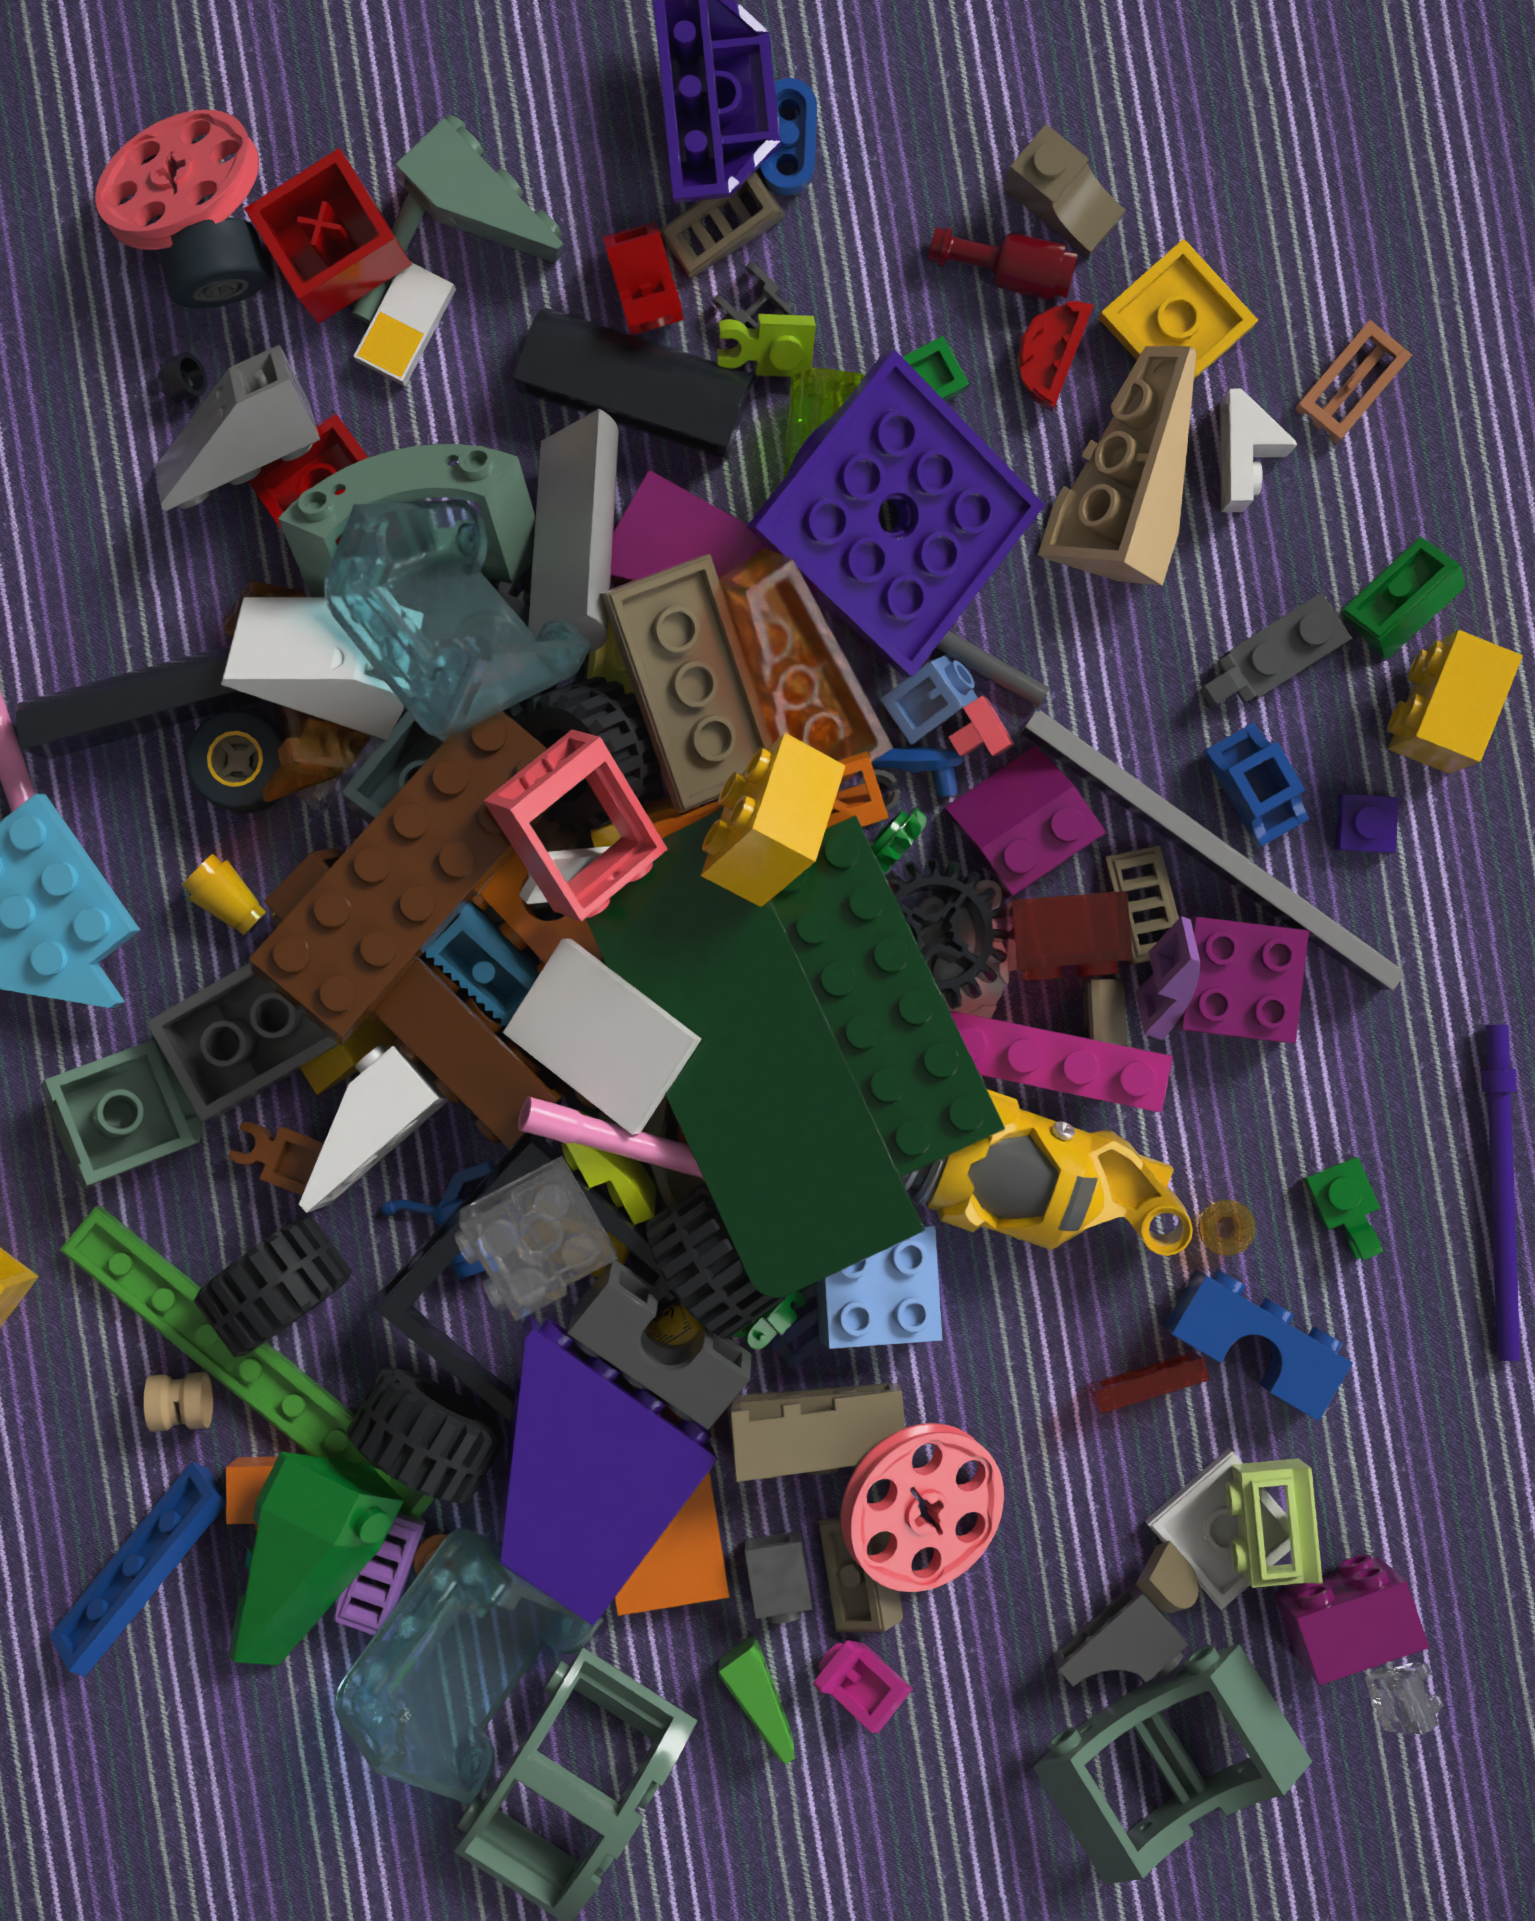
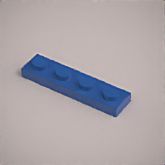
M191 1461L51 1632L49 1637L68 1671L86 1677L226 1506V1495L208 1468Z

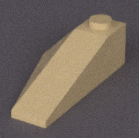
M1145 346L1111 404L1112 414L1114 415L1098 443L1090 440L1081 455L1087 459V462L1072 488L1069 489L1063 486L1057 496L1039 549V556L1119 582L1163 586L1180 526L1196 362V350L1192 347Z

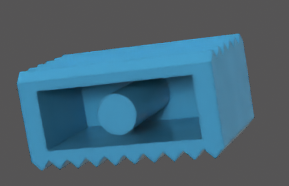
M470 902L465 905L426 950V958H434V965H443V973H451V981L460 980V988H468V996H476V1003H485V1011H493V1018H501V1026L508 1025L540 974L536 969L538 964L523 950L517 949L503 935L499 928Z

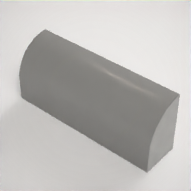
M600 409L542 440L540 447L527 643L571 662L601 648L607 640L608 615L600 593L610 590L619 430L616 422Z

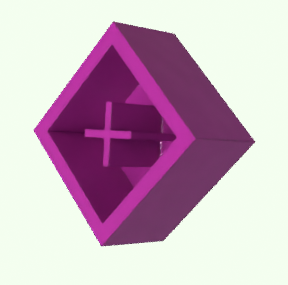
M1204 917L1189 918L1200 958V973L1193 997L1184 1014L1172 1030L1278 1043H1296L1309 930Z
M1369 1554L1353 1556L1339 1563L1340 1570L1323 1575V1583L1288 1584L1286 1585L1287 1588L1273 1592L1294 1655L1319 1685L1430 1648L1407 1581L1380 1557L1372 1559V1556Z

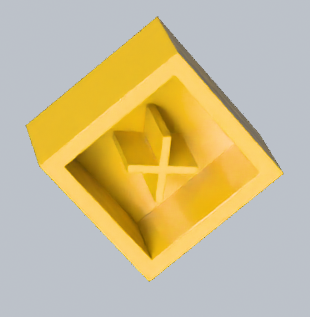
M1461 630L1455 631L1440 641L1436 640L1428 647L1427 651L1420 649L1412 662L1407 680L1414 682L1406 702H1398L1387 726V732L1393 734L1388 750L1448 774L1480 763L1523 655Z
M787 733L779 737L767 750L760 747L750 759L746 770L741 775L734 772L728 778L720 793L718 803L723 805L724 809L721 818L713 823L704 839L702 851L708 853L701 876L760 907L764 906L815 863L846 766Z

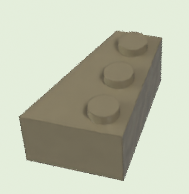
M900 1383L737 1395L732 1401L731 1407L736 1482L771 1479L799 1473L810 1475L831 1474L838 1472L839 1468L859 1465L862 1459L878 1443L905 1428Z

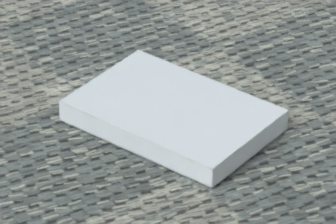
M562 938L503 1031L506 1036L632 1135L641 1133L664 1098L665 1093L701 1041L700 1037L610 970L575 941L567 938Z

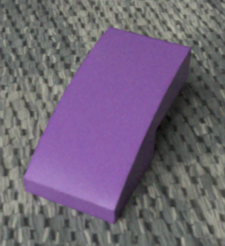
M1182 916L1150 949L1149 956L1153 974L1135 992L1144 1034L1161 1040L1169 1034L1184 1014L1195 992L1200 973V958L1191 920Z

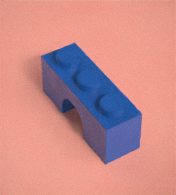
M1217 1268L1211 1278L1196 1270L1163 1328L1220 1363L1231 1345L1239 1338L1247 1335L1263 1336L1270 1347L1271 1361L1259 1385L1305 1414L1320 1421L1353 1364L1352 1361L1338 1354L1343 1343L1314 1326L1308 1335L1289 1325L1294 1317L1293 1313L1266 1297L1260 1306L1250 1302L1241 1296L1246 1286Z

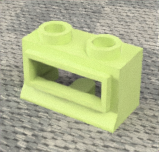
M1299 1458L1233 1464L1234 1481L1226 1482L1225 1494L1230 1516H1237L1239 1538L1231 1539V1555L1235 1572L1243 1573V1578L1252 1588L1298 1583H1323L1312 1468ZM1284 1485L1292 1564L1266 1566L1259 1488Z

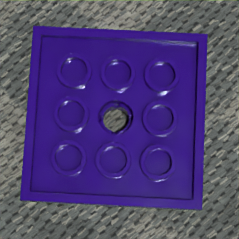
M894 349L883 352L835 415L824 421L805 440L797 452L787 476L746 527L795 573L805 591L818 605L836 618L845 621L902 677L913 678L1045 504ZM887 500L895 504L899 513L898 523L890 532L881 528L878 519L880 506Z

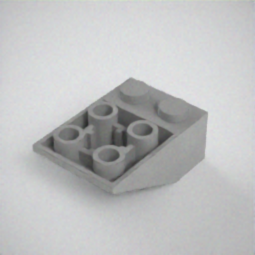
M280 344L228 368L156 464L160 504L164 511L179 506L181 509L193 507L204 501L209 496L210 490L228 482L232 485L245 483L257 476L262 466L279 458L283 461L297 459L312 448V443L320 440L310 403Z

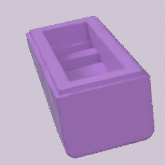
M398 1512L388 1534L407 1540L405 1547L384 1540L380 1550L376 1553L378 1556L398 1562V1567L371 1559L339 1596L333 1615L335 1622L377 1637H385L395 1618L426 1524L425 1521ZM363 1575L391 1585L390 1590L360 1580L361 1576Z

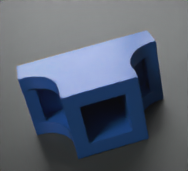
M1255 722L1202 751L1257 848L1310 819L1301 800V793L1305 791V788L1278 741L1274 743L1268 741L1260 732Z

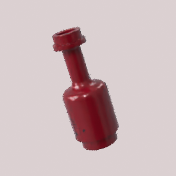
M936 227L931 241L928 261L936 262L941 267L945 266L947 260H953L988 268L994 273V284L998 288L1053 301L1054 296L1068 298L1078 254L1065 251L1066 245L1016 233L1007 234L1000 245L991 246L953 237V228L947 227V229Z

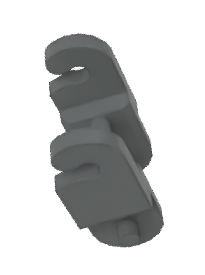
M751 261L745 266V269L750 276L757 278L758 285L763 289V294L746 311L743 309L736 311L718 294L712 299L713 304L719 310L722 309L727 319L740 321L747 329H757V323L751 317L767 301L776 309L772 314L794 315L791 311L793 304L789 300L784 303L779 298L780 287Z

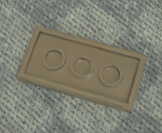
M705 554L600 593L676 812L681 813L719 798L728 778L734 772L741 775L746 770L754 753L760 747L767 750L773 744L711 555Z

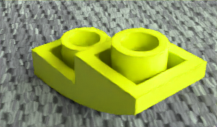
M577 1110V1111H579L581 1114L586 1115V1116H589V1115L585 1114L584 1112H582V1111H580V1110ZM561 1142L565 1159L570 1168L574 1171L580 1169L589 1188L606 1182L612 1201L618 1208L625 1207L634 1225L652 1219L655 1216L656 1187L640 1161L577 1143Z

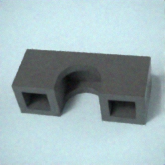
M613 1258L574 1306L567 1334L573 1337L576 1345L586 1354L592 1357L601 1356L619 1368L622 1376L630 1384L639 1389L648 1388L660 1396L677 1416L686 1421L695 1420L709 1430L750 1381L752 1354L731 1339L719 1337L704 1326L691 1340L679 1345L665 1344L653 1338L646 1327L656 1316L660 1290Z

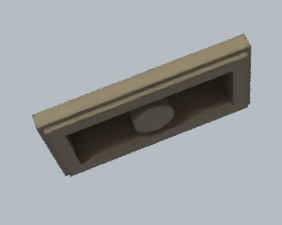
M1102 979L1084 981V984H1081L1084 1038L1128 1046L1125 986L1123 980Z
M840 1516L818 1521L836 1632H885L901 1622L903 1612L899 1591L887 1588L873 1580L852 1558L843 1540ZM883 1531L874 1535L867 1545V1554L875 1555L882 1552L889 1543L890 1533Z

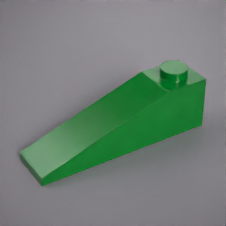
M280 1452L255 1503L253 1520L257 1523L258 1528L255 1545L253 1548H248L245 1566L250 1573L247 1590L238 1599L228 1655L233 1662L279 1666L380 1550L404 1500L371 1465Z

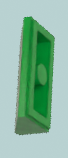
M1420 536L1340 611L1341 615L1380 656L1387 660L1463 590L1465 580L1462 567Z

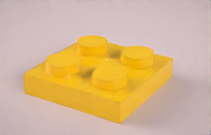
M1184 238L1108 305L1098 318L1136 360H1138L1145 346L1192 347L1196 350L1194 380L1258 322V319Z

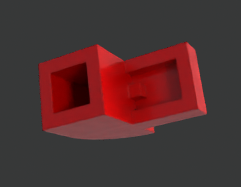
M656 221L602 237L630 334L635 335L684 320L680 298L672 278Z

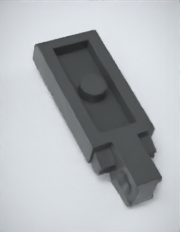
M1321 592L1225 653V657L1217 661L1224 673L1204 685L1199 691L1210 709L1235 693L1238 694L1243 704L1252 698L1255 701L1351 640L1352 637L1324 593Z

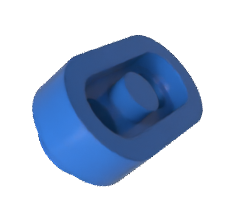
M785 78L775 82L781 146L760 166V175L765 185L771 191L787 196L802 192L809 186L814 176L817 100L813 90L806 83L794 78ZM785 107H793L799 112V116L794 120L788 121L784 120L779 115V112ZM784 161H790L796 165L797 170L792 175H783L777 170V167Z

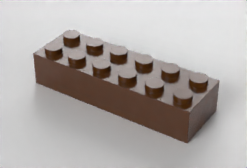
M485 696L248 959L251 971L342 1046L514 851L511 843L483 800L546 751L547 748ZM556 802L529 823L532 828L538 824Z
M341 847L311 852L264 900L274 911L271 919L277 927L342 856L345 851ZM426 951L368 1016V1018L376 1022L381 1019L396 1034L393 1037V1042L407 1058L414 1062H418L421 1059L436 1075L433 1079L436 1087L452 1102L458 1103L461 1100L477 1116L474 1119V1123L479 1131L495 1144L502 1141L510 1148L527 1133L518 1129L519 1114L527 1097L530 1096L556 1104L572 1088L506 1036L503 1031L507 1026H501V1018H493V1011H485V1003H476V996H468V988H460V980L451 981V973H443V965H434V958H426Z

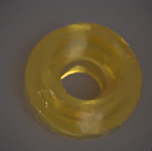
M1230 1199L1215 1201L1208 1205L1200 1216L1198 1223L1200 1238L1208 1249L1219 1255L1232 1256L1243 1252L1249 1247L1255 1236L1256 1226L1252 1213L1246 1206ZM1223 1217H1231L1235 1223V1230L1228 1237H1221L1217 1232V1223Z

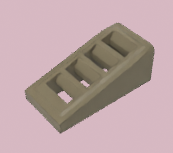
M756 170L731 197L701 200L659 231L688 276L693 278L786 217V215ZM746 191L750 192L761 209L754 216H752L740 197ZM730 203L742 222V225L735 230L721 210V207ZM709 215L724 236L717 243L701 221ZM690 227L706 250L699 256L696 255L682 233Z
M1160 845L1104 857L1127 966L1151 961L1149 951L1157 942L1140 945L1138 934L1162 929L1166 933L1179 919ZM1150 864L1152 875L1123 881L1121 870ZM1155 886L1156 897L1132 902L1128 901L1127 891ZM1160 908V919L1134 924L1132 913Z

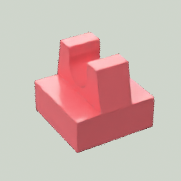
M984 696L963 707L971 723L948 737L959 756L963 757L984 744L992 756H998L1015 745L988 698Z

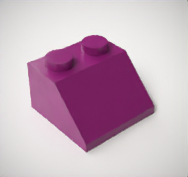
M1037 745L944 807L992 880L1001 887L1005 899L1014 896L1106 833L1076 787Z

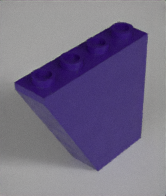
M528 1315L522 1323L497 1542L500 1563L594 1626L718 1458L711 1443L708 1441L712 1435L705 1427L695 1420L686 1421L681 1419L679 1421L663 1410L667 1403L660 1396L648 1388L639 1389L636 1387L634 1389L617 1377L620 1374V1369L601 1356H586L571 1345L574 1341L573 1337L567 1334L568 1331L555 1321L547 1318L542 1325Z

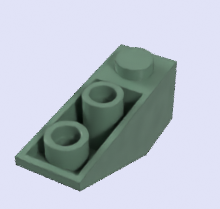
M443 118L396 163L397 181L435 221L556 263L561 258L564 243L559 239L563 235L559 226L543 210L539 209L536 213L531 210L520 198L523 195L521 187L506 170L500 168L495 172L481 157L484 153L482 146L466 128L460 126L455 130Z

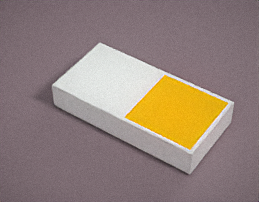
M414 263L398 273L353 356L356 362L406 386L456 291L454 284Z

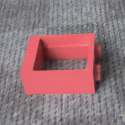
M576 730L569 731L483 800L553 911L578 921H583L585 918L593 917L602 912L609 905L611 896L628 882L636 881L645 876L651 870L653 861L668 850L603 740L596 735ZM586 778L622 838L570 881L566 882L529 823Z

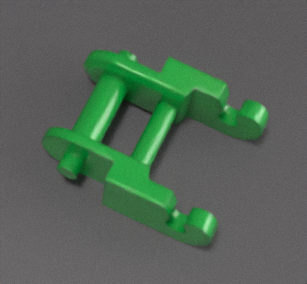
M799 1291L788 1295L784 1301L733 1336H745L746 1343L753 1349L759 1350L764 1348L777 1333L783 1335L798 1318L790 1304L794 1302L797 1306L803 1307L806 1303L804 1295Z

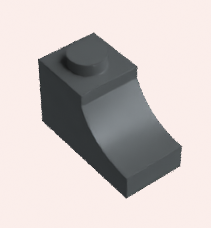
M1134 1581L1060 1647L1052 1657L1057 1669L1073 1687L1093 1674L1109 1670H1124L1136 1673L1147 1683L1155 1675L1159 1678L1164 1677L1174 1670L1183 1658L1182 1651L1188 1646V1643L1179 1630L1161 1610L1154 1606Z

